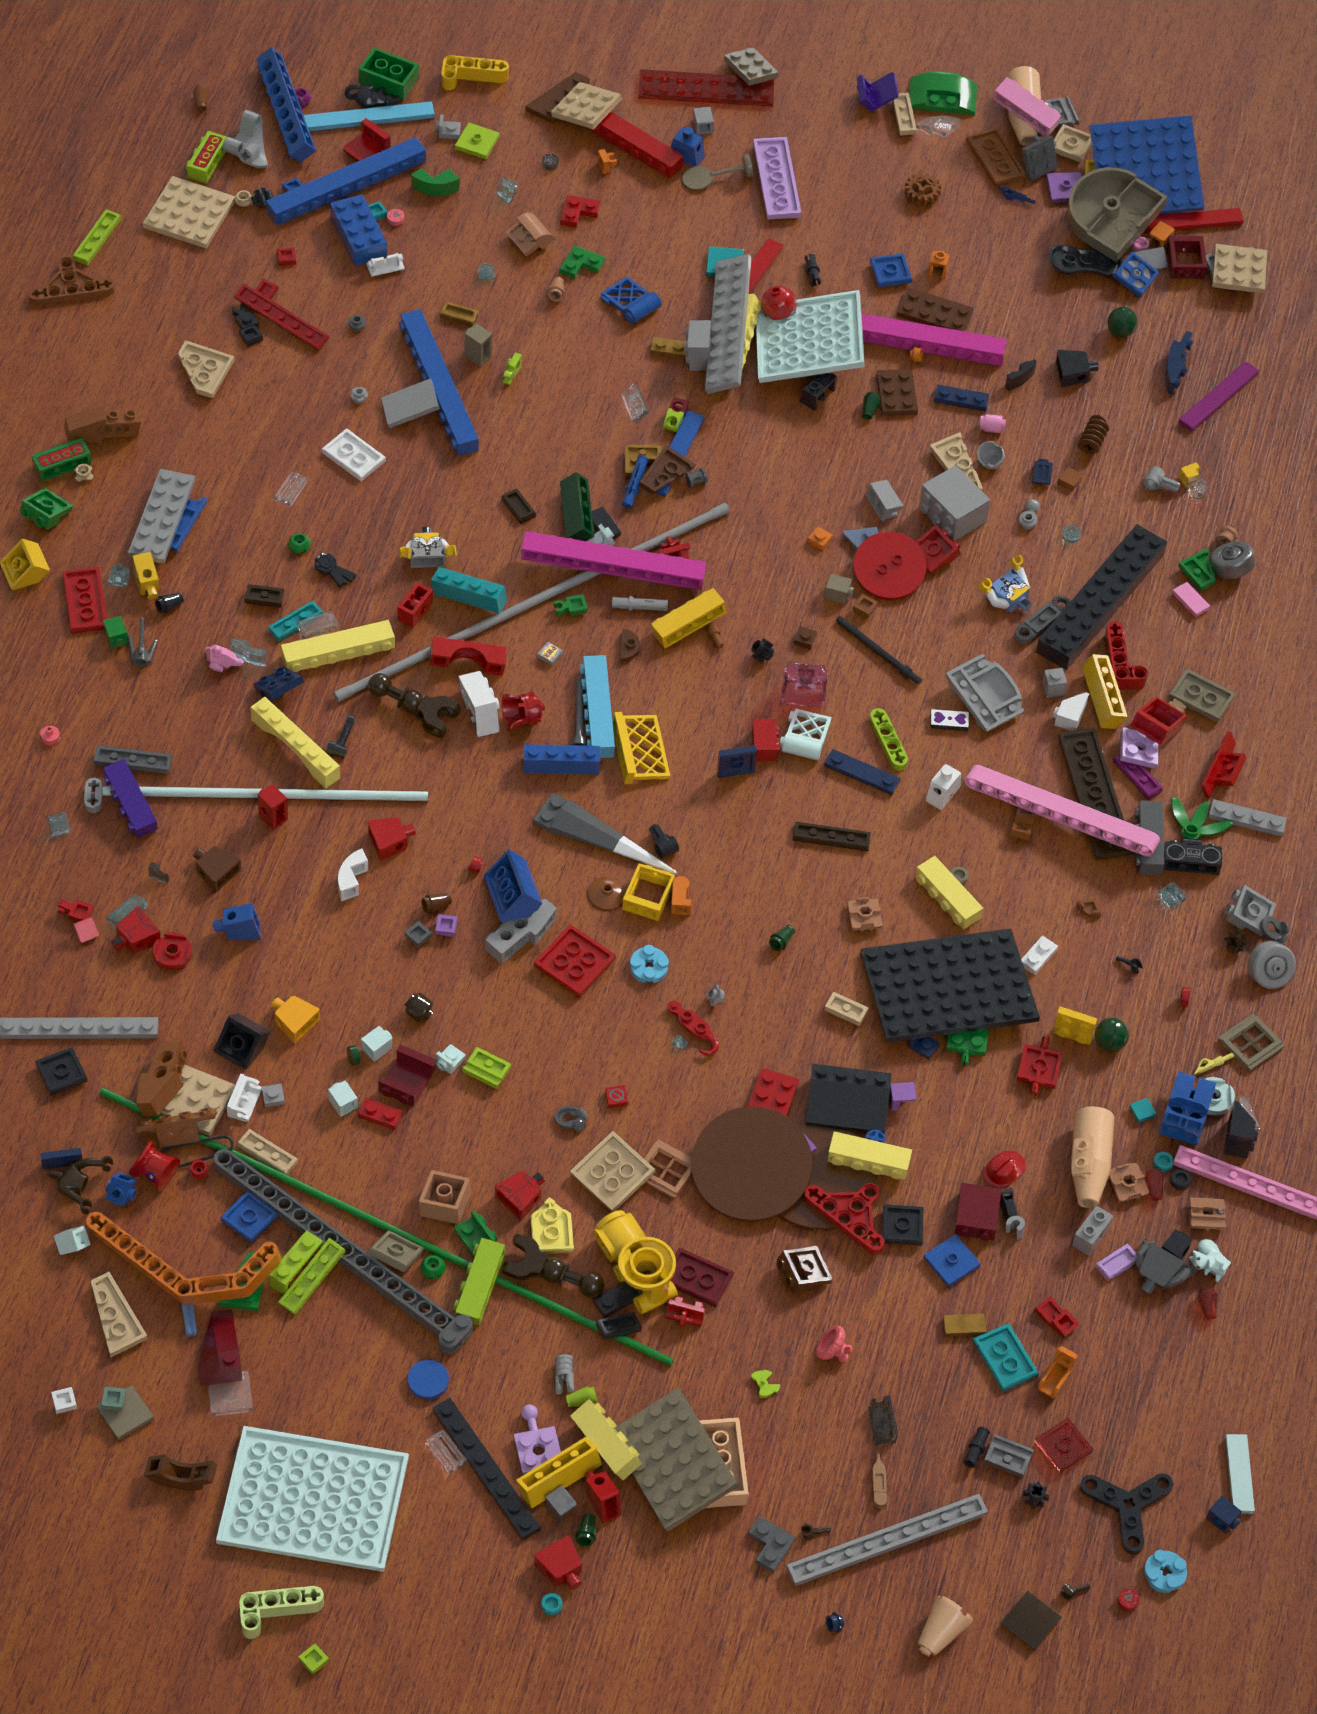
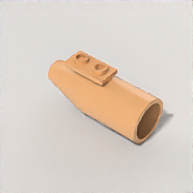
M1020 66L1009 71L1006 77L1016 81L1019 86L1029 90L1032 95L1041 99L1040 76L1037 70L1028 66ZM1008 110L1009 120L1021 145L1028 146L1031 144V138L1038 133L1040 138L1044 137L1043 134Z
M1101 1107L1081 1108L1076 1111L1074 1117L1071 1174L1078 1204L1084 1208H1095L1096 1205L1098 1206L1111 1171L1115 1117L1112 1112Z

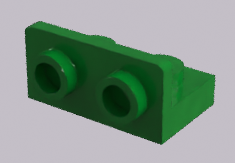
M475 1210L471 1212L469 1219L454 1226V1232L473 1259L475 1258L473 1255L476 1243L480 1244L481 1238L497 1241L494 1231L487 1228L484 1217L478 1215Z

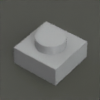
M282 1084L262 1087L265 1108L285 1105Z

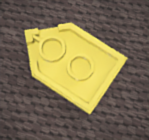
M549 1197L530 1216L532 1239L538 1243L540 1251L544 1254L571 1253L574 1251L571 1213L566 1209H562Z

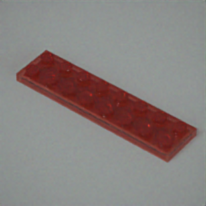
M640 69L638 99L773 107L774 79L748 85L739 75Z

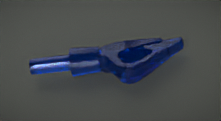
M999 186L1007 200L1018 199L1034 205L1036 203V200L1028 198L1025 194Z

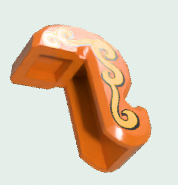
M1063 1346L1058 1347L1053 1362L1039 1382L1038 1391L1052 1399L1056 1398L1062 1386L1070 1377L1076 1365L1078 1355Z

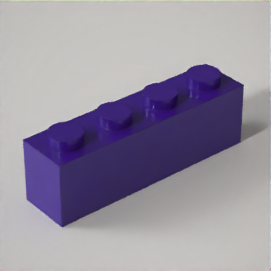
M122 759L104 767L105 775L102 776L106 786L110 785L112 789L110 793L113 800L119 802L120 806L118 809L122 817L126 816L128 820L126 824L130 833L134 832L136 837L139 838L158 829L157 821L126 760Z

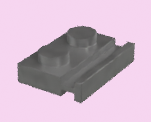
M1069 96L1065 99L1061 97L1045 101L1049 107L1056 109L1062 115L1055 129L1061 128L1063 124L1067 126H1072V124L1079 125V118Z
M995 1434L984 1463L1023 1478L1034 1449Z

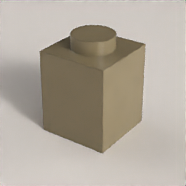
M831 574L826 586L824 599L846 604L848 597H852L854 587H851L852 579Z

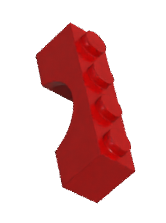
M433 636L429 665L448 668L454 660L467 658L476 661L482 667L484 673L503 676L506 666L507 647Z

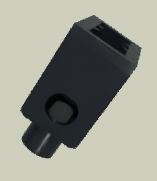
M1057 351L1055 362L1061 387L1085 383L1089 380L1090 372L1098 371L1099 369L1098 361H1088L1085 351Z

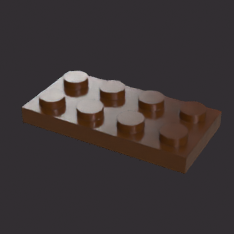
M908 287L897 311V316L920 324L965 332L974 313V308Z

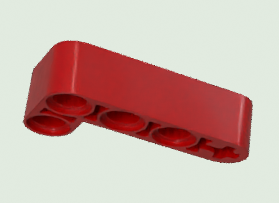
M1112 621L1107 625L1104 640L1106 654L1109 656L1119 690L1143 689L1146 685L1148 670L1140 665L1129 666L1123 626L1117 621Z

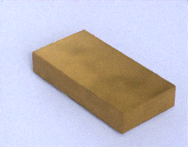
M445 302L440 312V318L470 327L475 324L479 315L478 310L450 302Z
M984 1314L943 1315L945 1337L978 1336L986 1333Z

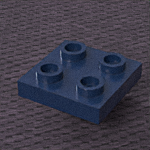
M280 667L272 674L259 678V681L253 683L255 690L260 692L262 698L266 697L270 702H273L282 697L287 691L304 683L301 675L286 667Z

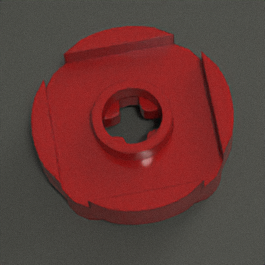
M176 932L166 933L164 937L158 938L154 942L153 957L157 966L171 970L184 969L192 957V945L183 934ZM172 948H175L176 953L170 954L167 951H171Z

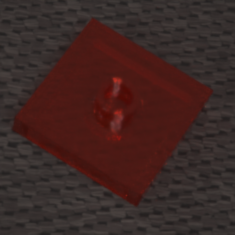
M1069 1418L1036 1437L1034 1441L1059 1473L1093 1452L1091 1445Z

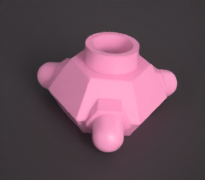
M212 645L205 648L207 661L210 662L209 668L222 673L224 669H228L230 666H242L244 663L243 659L237 658L235 653L224 647Z

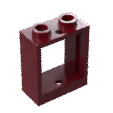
M1169 236L1167 255L1170 278L1205 279L1207 261L1203 236ZM1175 252L1199 253L1200 264H1177Z

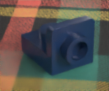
M1047 459L1035 461L1033 464L1032 483L1050 485L1053 463Z
M931 1037L911 1038L909 1048L929 1060L940 1047V1043Z

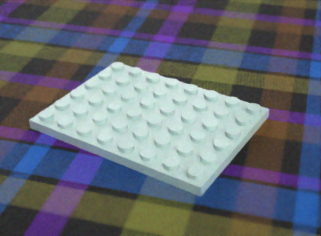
M243 1426L216 1544L384 1572L409 1454Z

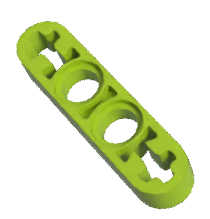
M880 708L873 709L870 714V724L891 767L894 770L902 771L907 767L908 757L885 710ZM886 729L890 734L883 735L880 731ZM895 744L897 748L891 750L887 747V745Z

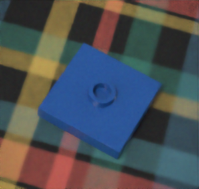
M904 253L870 258V265L878 288L912 283V277Z
M247 1190L220 1218L221 1222L252 1244L278 1218V1213Z
M956 1234L924 1254L923 1257L947 1287L952 1286L981 1265Z

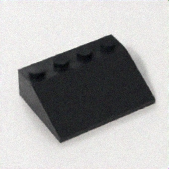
M813 1064L806 1125L862 1132L879 1130L885 1134L892 1073Z

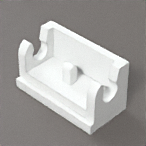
M240 1074L227 1105L228 1117L249 1122L262 1091V1087L258 1086L259 1081L257 1079Z

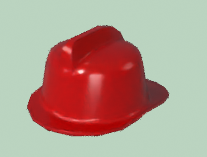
M1011 1150L999 1153L985 1165L983 1170L984 1180L994 1188L1007 1187L1024 1173L1026 1168L1025 1159L1019 1153Z

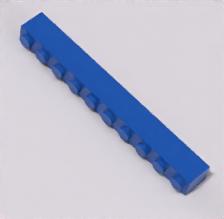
M414 137L266 200V213L276 226L286 223L289 220L425 163L426 149Z
M421 309L402 313L399 329L405 334L406 344L410 345V353L412 358L415 357L417 370H421L422 381L431 378L439 406V419L445 425L446 435L451 438L450 444L452 449L456 450L458 456L478 451V436Z

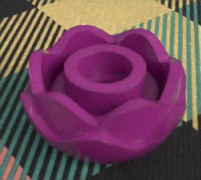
M304 88L295 89L300 107L310 104L312 99L310 92Z

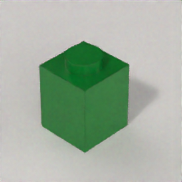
M121 616L103 620L104 633L110 649L128 644V634Z

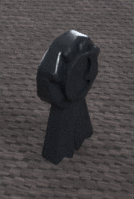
M321 553L315 558V569L321 574H330L339 588L342 585H347V580L353 582V578L356 577L355 573L337 566L336 558L331 553Z

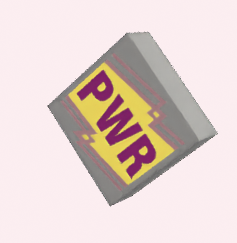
M547 642L537 653V658L553 666L563 655V650Z

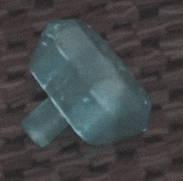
M677 1035L672 1039V1044L679 1049H684L688 1045V1042L682 1036Z

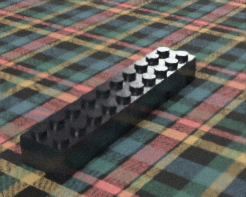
M1136 524L1038 639L1036 653L1061 668L1068 670L1164 556L1167 541Z

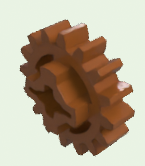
M920 172L919 176L914 173L913 178L908 177V181H905L904 193L907 194V198H911V202L917 201V205L921 202L924 205L927 202L933 204V200L938 201V196H941L942 185L939 184L940 180H934V175L929 177V173L923 175Z

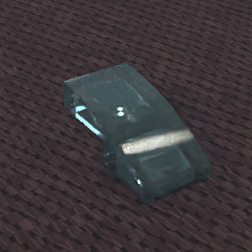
M231 639V651L236 654V657L246 662L266 667L267 650L251 648L250 641Z

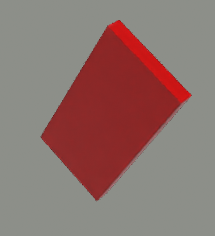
M99 567L62 571L71 634L104 630L103 620H106L107 616Z

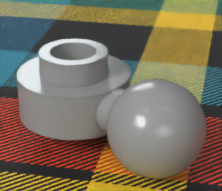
M1030 499L1026 502L1025 508L1027 511L1023 512L1019 517V525L1025 530H1032L1037 525V515L1035 513L1038 512L1040 504L1035 499Z

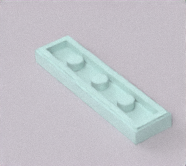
M1226 1434L1225 1440L1232 1504L1242 1511L1241 1514H1254L1255 1508L1247 1435Z

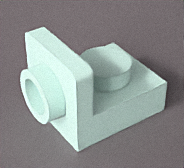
M602 524L598 526L601 530L594 534L595 537L588 540L592 543L603 545L608 544L612 546L615 544L612 539L614 534L609 527L604 528Z
M452 1044L442 1053L438 1051L435 1054L437 1067L442 1071H447L449 1074H452L466 1059V1054Z

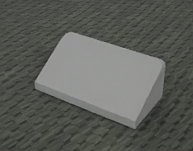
M1163 247L1134 252L1156 270L1168 268Z

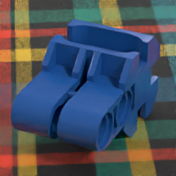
M1178 1071L1159 1134L1197 1146L1217 1083L1199 1078L1195 1089L1192 1087L1196 1076Z

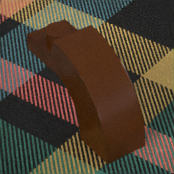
M163 1454L148 1458L144 1476L153 1482L170 1488L192 1491L202 1490L203 1485L213 1483L218 1464L214 1461L194 1464L182 1463Z

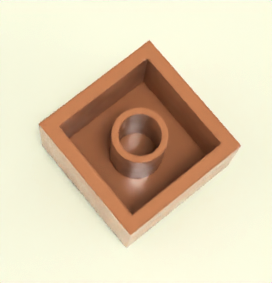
M431 1170L419 1199L420 1216L459 1224L471 1195L470 1178Z

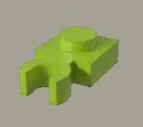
M515 352L512 359L509 358L506 365L507 370L503 375L505 377L503 383L510 385L513 378L516 377L521 368L522 354Z

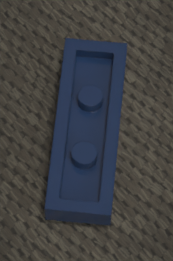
M937 385L934 402L986 412L989 394Z

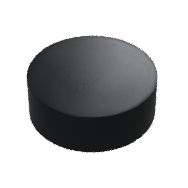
M1176 1170L1172 1173L1170 1183L1173 1188L1185 1190L1189 1187L1191 1176L1187 1171Z

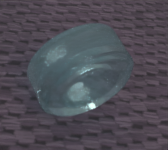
M1068 525L1063 529L1062 537L1066 542L1075 543L1079 541L1081 536L1079 527Z

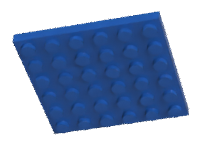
M1191 115L1090 125L1095 170L1111 167L1125 169L1136 174L1138 179L1168 197L1166 207L1160 214L1204 210Z

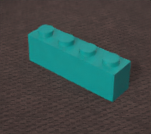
M439 567L431 579L435 595L500 614L508 601L505 586Z

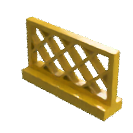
M614 712L612 718L613 734L624 784H632L633 780L669 779L670 772L657 715L623 716L622 712ZM653 721V727L650 729L643 723ZM626 722H632L636 727L631 729L626 725ZM639 727L647 732L644 737L636 732ZM632 735L640 740L637 744L629 740ZM649 735L657 739L655 744L647 740ZM642 743L650 747L647 752L639 747ZM635 750L643 755L640 760L633 756ZM654 750L660 754V758L656 759L650 753ZM647 758L654 764L649 767L643 761ZM640 766L646 770V773L637 774L636 768ZM659 766L664 770V773H658L653 769Z

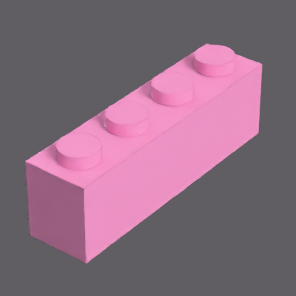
M1008 77L998 86L993 95V100L1046 137L1050 135L1060 122L1062 115L1056 109H1052L1043 100L1038 99L1029 90L1022 88L1016 81Z

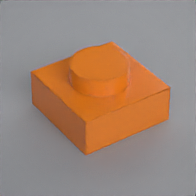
M817 526L808 537L807 542L823 551L832 540L833 534Z

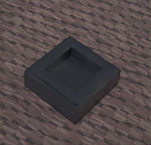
M255 324L239 331V335L247 347L263 341V336Z

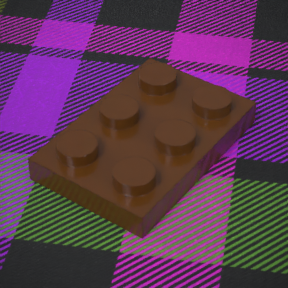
M912 369L877 370L882 416L917 415L918 406Z

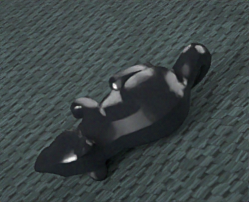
M349 85L344 92L347 99L356 100L360 106L365 108L394 106L401 100L399 96L384 94L386 92L384 87L379 88L377 91L373 89V86ZM358 89V92L350 94L351 90Z

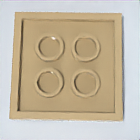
M579 82L551 111L552 117L595 129L622 100V97L619 93Z
M1216 244L1212 287L1264 294L1267 250Z
M184 1065L180 1076L184 1085L160 1115H171L172 1117L178 1116L185 1111L195 1113L203 1108L216 1109L217 1115L215 1119L197 1122L199 1132L211 1136L228 1105L236 1085Z
M612 1131L570 1171V1174L605 1207L614 1212L656 1171L622 1138Z

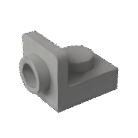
M440 114V121H436V131H439V138L459 139L461 122L444 121V115Z

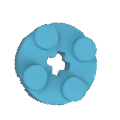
M646 945L644 948L635 951L631 956L630 971L632 976L639 982L653 981V983H657L667 975L669 959L660 949L654 948L652 945ZM648 962H650V963L653 964V967H650V966H649V967H645V966H646V963H648Z
M1157 1550L1148 1558L1144 1568V1575L1152 1589L1160 1593H1170L1176 1589L1179 1590L1184 1585L1187 1577V1564L1184 1559L1173 1552ZM1167 1568L1171 1574L1164 1576L1162 1575L1163 1571L1160 1569Z

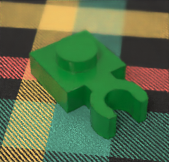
M584 594L566 597L565 602L561 600L554 601V608H560L556 609V616H562L565 612H568L569 616L588 612Z

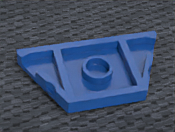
M201 497V500L188 499L170 547L175 553H178L208 503L206 497Z

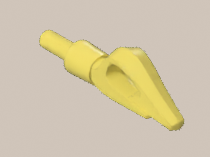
M1230 1053L1223 1057L1219 1056L1213 1060L1202 1059L1194 1076L1224 1064V1061L1233 1058L1234 1054Z

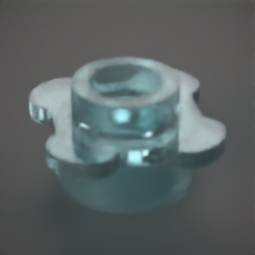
M485 263L477 268L480 280L494 279L496 277L494 266Z

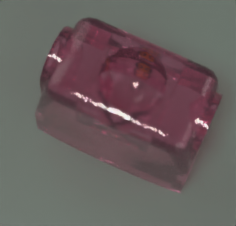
M788 663L783 673L781 702L802 706L825 705L828 670L821 664Z

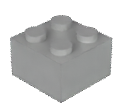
M690 320L689 328H686V338L688 339L685 341L684 349L685 352H688L686 353V364H689L690 371H707V361L710 359L709 351L711 350V320Z

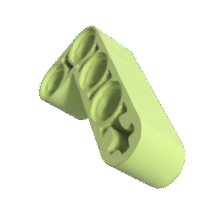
M307 1586L243 1594L239 1602L242 1633L248 1639L258 1637L261 1633L260 1618L319 1612L324 1606L323 1590L317 1586ZM290 1599L297 1600L294 1604L288 1603ZM269 1601L276 1602L273 1606L266 1605ZM248 1603L254 1604L252 1608L245 1607ZM250 1623L256 1624L254 1628L246 1627Z

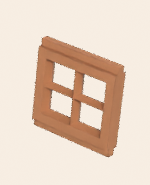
M658 1139L644 1158L649 1164L653 1163L663 1169L659 1177L652 1175L645 1183L675 1199L692 1176V1157ZM658 1152L671 1158L667 1166L653 1160ZM674 1161L688 1167L683 1175L669 1169ZM666 1172L680 1178L675 1187L662 1180Z

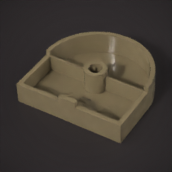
M1100 168L1085 174L1073 186L1068 205L1069 224L1073 232L1083 242L1117 262L1166 207L1168 197L1138 179L1137 175L1133 172L1121 168Z

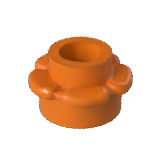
M917 346L911 349L910 360H913L915 364L916 362H922L923 349Z

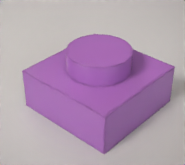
M438 914L435 935L455 937L457 916Z

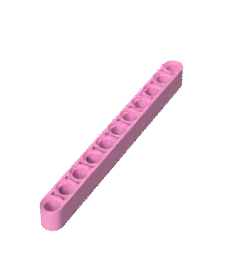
M973 765L964 780L965 784L973 790L1146 857L1152 856L1160 842V837L1152 831L981 765Z

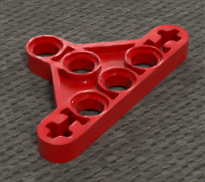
M868 1183L858 1192L827 1193L817 1185H810L806 1188L804 1200L808 1205L867 1252L876 1255L883 1251L884 1238L873 1229L871 1206L879 1197V1188L875 1184ZM872 1190L876 1195L874 1197H867L864 1192ZM810 1193H811V1194L816 1193V1194H817V1197L813 1196V1197L811 1198V1197H810ZM859 1203L863 1208L861 1210H854L851 1205ZM831 1204L834 1206V1210L826 1211L823 1206ZM846 1216L850 1221L848 1223H841L838 1218ZM861 1228L865 1231V1234L858 1236L854 1233V1230ZM876 1242L879 1243L878 1246H877V1245H875L874 1247L871 1246L872 1243H876Z

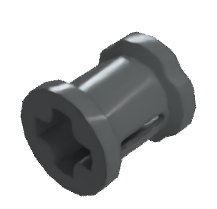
M700 468L696 472L685 473L689 488L702 482L704 484L708 483L707 473L704 468Z

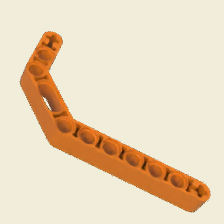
M92 1212L86 1219L87 1226L97 1239L185 1305L248 1297L272 1273L282 1259L277 1245L273 1242H266L236 1273L186 1279L102 1213ZM130 1245L128 1248L123 1249L124 1246ZM145 1256L143 1259L138 1260L139 1257ZM160 1267L157 1271H152L154 1268ZM255 1268H260L259 1271L253 1272ZM169 1279H174L172 1282L167 1283ZM247 1283L245 1286L239 1287L240 1284ZM227 1285L221 1290L202 1292L206 1287ZM189 1290L188 1293L182 1294L183 1291Z

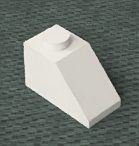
M1083 693L1062 700L1060 707L1056 706L1053 717L1056 718L1054 725L1070 731H1076L1086 708L1089 693Z

